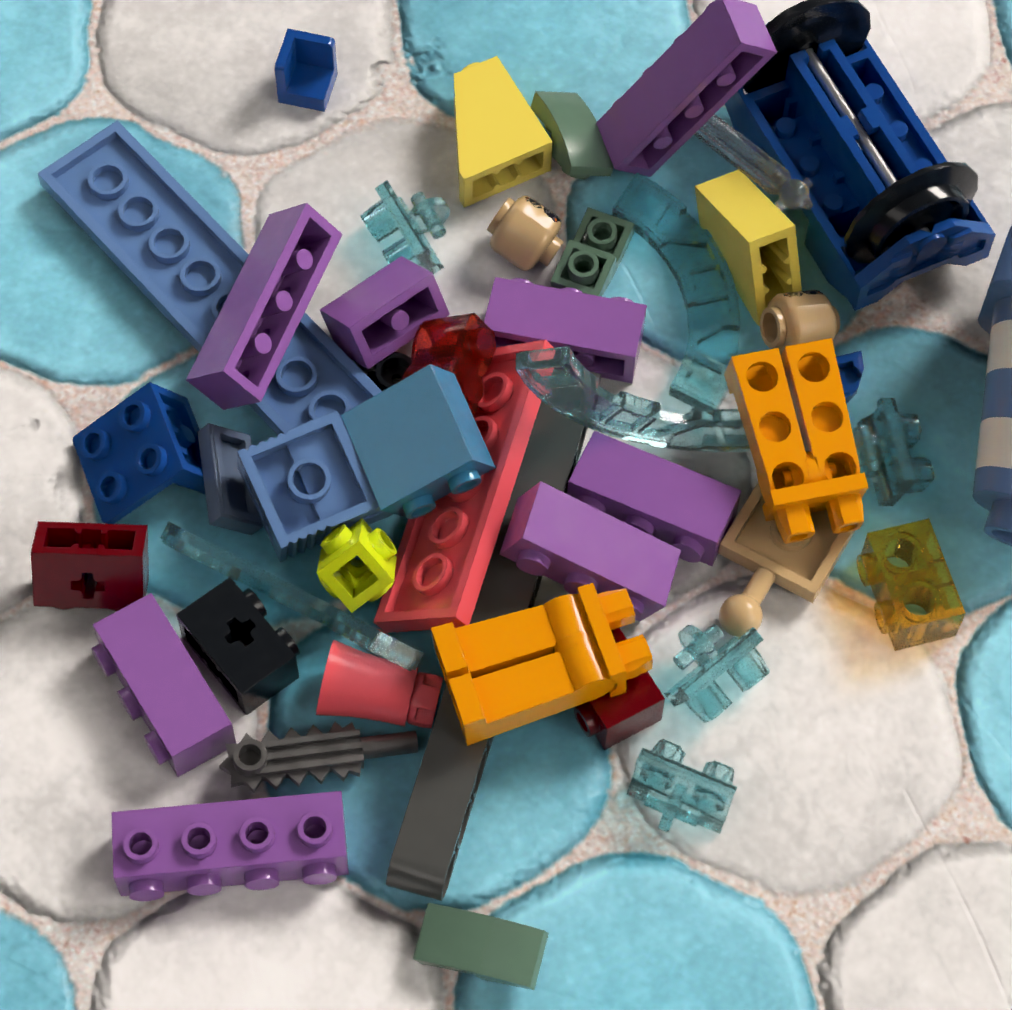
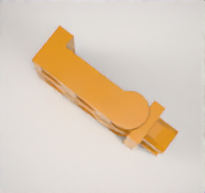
M832 338L785 346L781 355L779 348L731 356L724 377L729 393L734 394L757 470L760 491L765 501L762 505L765 520H775L785 544L804 541L814 535L815 529L811 517L812 512L827 510L833 533L840 534L860 529L864 523L862 497L869 487L865 472L860 473L859 459Z
M594 583L577 587L578 594L561 595L536 607L458 628L454 627L453 622L432 627L434 650L449 694H451L452 703L467 746L595 700L609 693L610 697L626 693V680L651 670L653 663L652 654L643 634L616 643L611 631L635 623V612L627 589L597 594Z

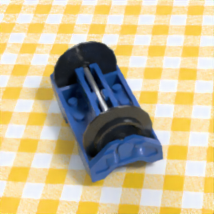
M807 0L784 10L768 22L766 28L777 53L725 103L737 136L756 167L760 168L773 163L807 217L809 224L804 244L827 282L845 296L856 311L878 302L902 282L946 264L967 266L987 258L996 234L972 200L978 190V175L966 163L947 162L866 39L871 29L870 12L858 0Z

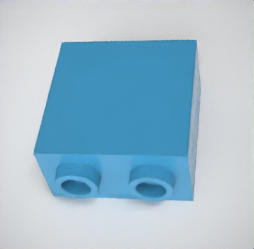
M427 365L341 415L381 511L403 516L407 519L421 517L436 508L435 501L451 492L452 494H460L475 488L482 481L480 476L496 468L455 374L435 365Z

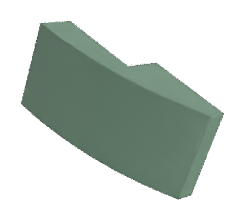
M535 91L531 109L545 124V128L552 133L550 137L553 142L552 157L561 166L562 171L577 179H587L590 176H611L613 164L596 124L597 121L582 98L577 93Z
M588 207L574 239H569L550 281L551 286L559 289L565 287L575 288L585 294L602 297L634 234V223Z
M428 903L413 959L424 965L473 974L482 980L535 990L549 933L541 929L484 914Z

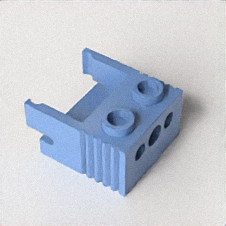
M337 410L287 430L286 434L279 433L277 438L270 437L267 442L260 441L258 446L250 445L248 450L243 448L237 451V468L280 562L285 561L288 556H296L297 552L304 553L306 548L313 549L315 544L320 545L331 531L342 524L350 528L363 518L370 525L392 515V513L381 511L342 417Z

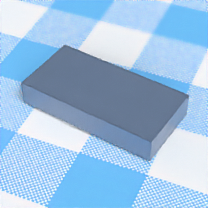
M208 423L197 432L209 525L253 535L263 528V523L237 468V451L243 448L248 450L249 446L252 445L251 437L245 433Z

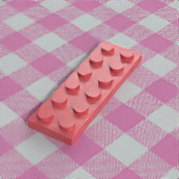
M547 340L465 352L457 380L496 468L480 476L482 481L475 488L460 494H452L451 492L435 501L436 508L428 514L408 519L396 554L394 583L382 596L373 621L384 632L431 630L432 627L453 622L455 628L470 624L557 354V350Z

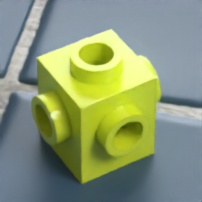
M361 518L350 528L345 524L340 525L331 531L321 542L320 546L322 549L316 572L325 590L332 597L339 598L351 613L367 601L373 602L379 599L392 587L395 578L397 560L395 555L397 554V549L382 529L376 528L372 530L365 520Z

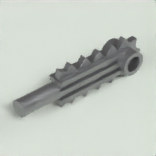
M334 722L328 733H322L316 726L312 725L306 736H300L294 729L290 728L283 739H278L268 730L261 742L253 739L246 733L238 744H226L228 757L219 765V768L231 775V788L244 785L253 793H255L262 781H267L277 790L284 778H289L299 787L305 777L311 775L322 784L329 772H333L344 782L349 773L360 777V770L364 768V759L418 753V740L415 730L360 737V729H355L352 722L343 728Z

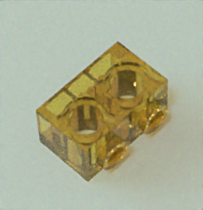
M929 518L867 533L861 555L857 556V569L865 587L871 586L877 601L874 604L876 623L882 634H889L894 650L897 651L956 636L966 613ZM887 558H900L904 560L909 566H894L887 560ZM904 605H918L927 614L915 615L909 612Z

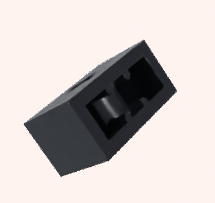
M229 577L177 613L176 616L182 638L245 715H248L299 678L296 656L300 654V651L293 638L284 628L280 627L275 631L264 618L267 615V611L257 595L249 588L242 592L231 577Z

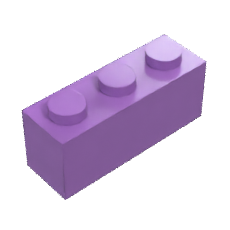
M495 277L482 327V350L547 340L557 350L555 363L599 373L601 378L633 383L644 332L647 305L634 303L632 300L624 297L606 298L585 294L578 289L570 287L558 289L536 285L522 278L509 280Z
M594 431L568 481L567 494L680 549L679 558L692 563L700 561L713 566L718 555L719 545L737 515L742 490Z
M540 481L517 499L499 555L516 562V566L523 572L536 576H545L564 585V589L570 594H578L577 587L594 583L597 594L626 588L633 604L635 621H642L666 606L681 550Z
M152 593L93 624L99 644L91 648L106 677L116 673L124 686L117 693L130 718L134 721L142 716L151 731L144 735V739L159 765L168 761L177 777H180L226 751V744H236L231 721Z

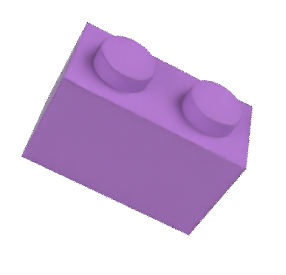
M402 256L320 309L333 341L350 359L366 369L371 368L450 315L433 273Z

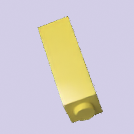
M498 56L481 63H471L461 71L454 73V115L459 201L465 208L551 171L553 142Z
M738 169L695 185L698 217L703 234L751 317L760 326L761 314L768 307L772 298L779 293L802 291L796 227Z

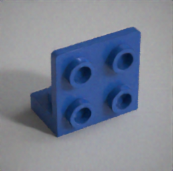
M149 382L73 437V444L103 523L115 524L172 483L205 494L197 432L200 429L186 397Z

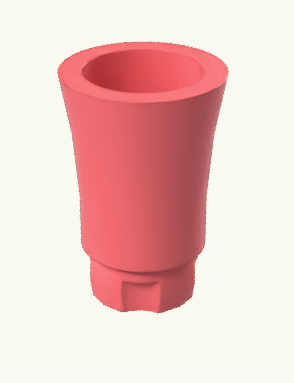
M333 640L321 683L316 715L353 717L381 721L405 727L407 721L408 724L432 729L443 677L426 672L418 673L419 667L387 660Z

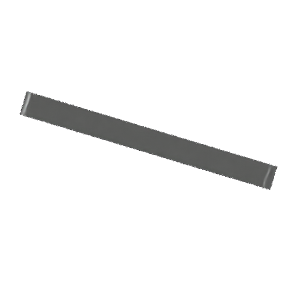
M554 362L470 624L534 607L543 576L523 572L516 566V562L499 554L517 499L540 481L567 494L568 481L578 463L596 404L601 374ZM447 685L393 850L386 879V885L389 887L440 901L444 899L494 738L493 736L467 746Z

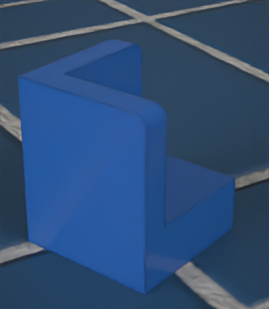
M287 29L274 68L278 103L325 112L338 75L334 38Z

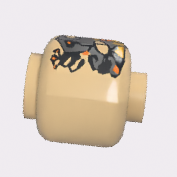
M522 196L516 201L509 197L487 228V231L492 234L490 239L491 248L523 271L532 269L539 261L548 266L564 243L563 240L557 237L561 229V219L530 196Z
M818 290L779 293L771 299L768 307L763 310L760 317V332L764 343L769 348H779L780 355L785 346L832 338L834 341L835 335L838 334L840 329V316L837 309L832 306L827 296Z

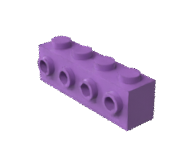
M715 0L710 3L688 29L674 40L673 44L654 64L647 68L642 76L596 122L615 170L651 177L777 53L757 5L741 0Z
M308 203L269 214L186 378V381L223 410L262 401L343 235Z
M341 791L111 812L113 878L120 895L129 896L132 900L152 901L162 898L164 892L187 890L189 894L196 896L213 895L220 892L222 887L245 885L250 890H268L277 887L279 881L302 879L306 884L323 885L335 881L337 876L349 875Z

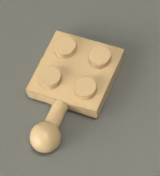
M757 483L719 545L718 554L754 572L742 594L733 595L722 604L719 611V620L723 629L735 637H747L755 633L763 619L760 604L773 583L813 603L855 531L840 534L833 533L827 510L811 513L815 533L811 538L785 544L775 520H765L762 509L765 501L761 494L759 483Z

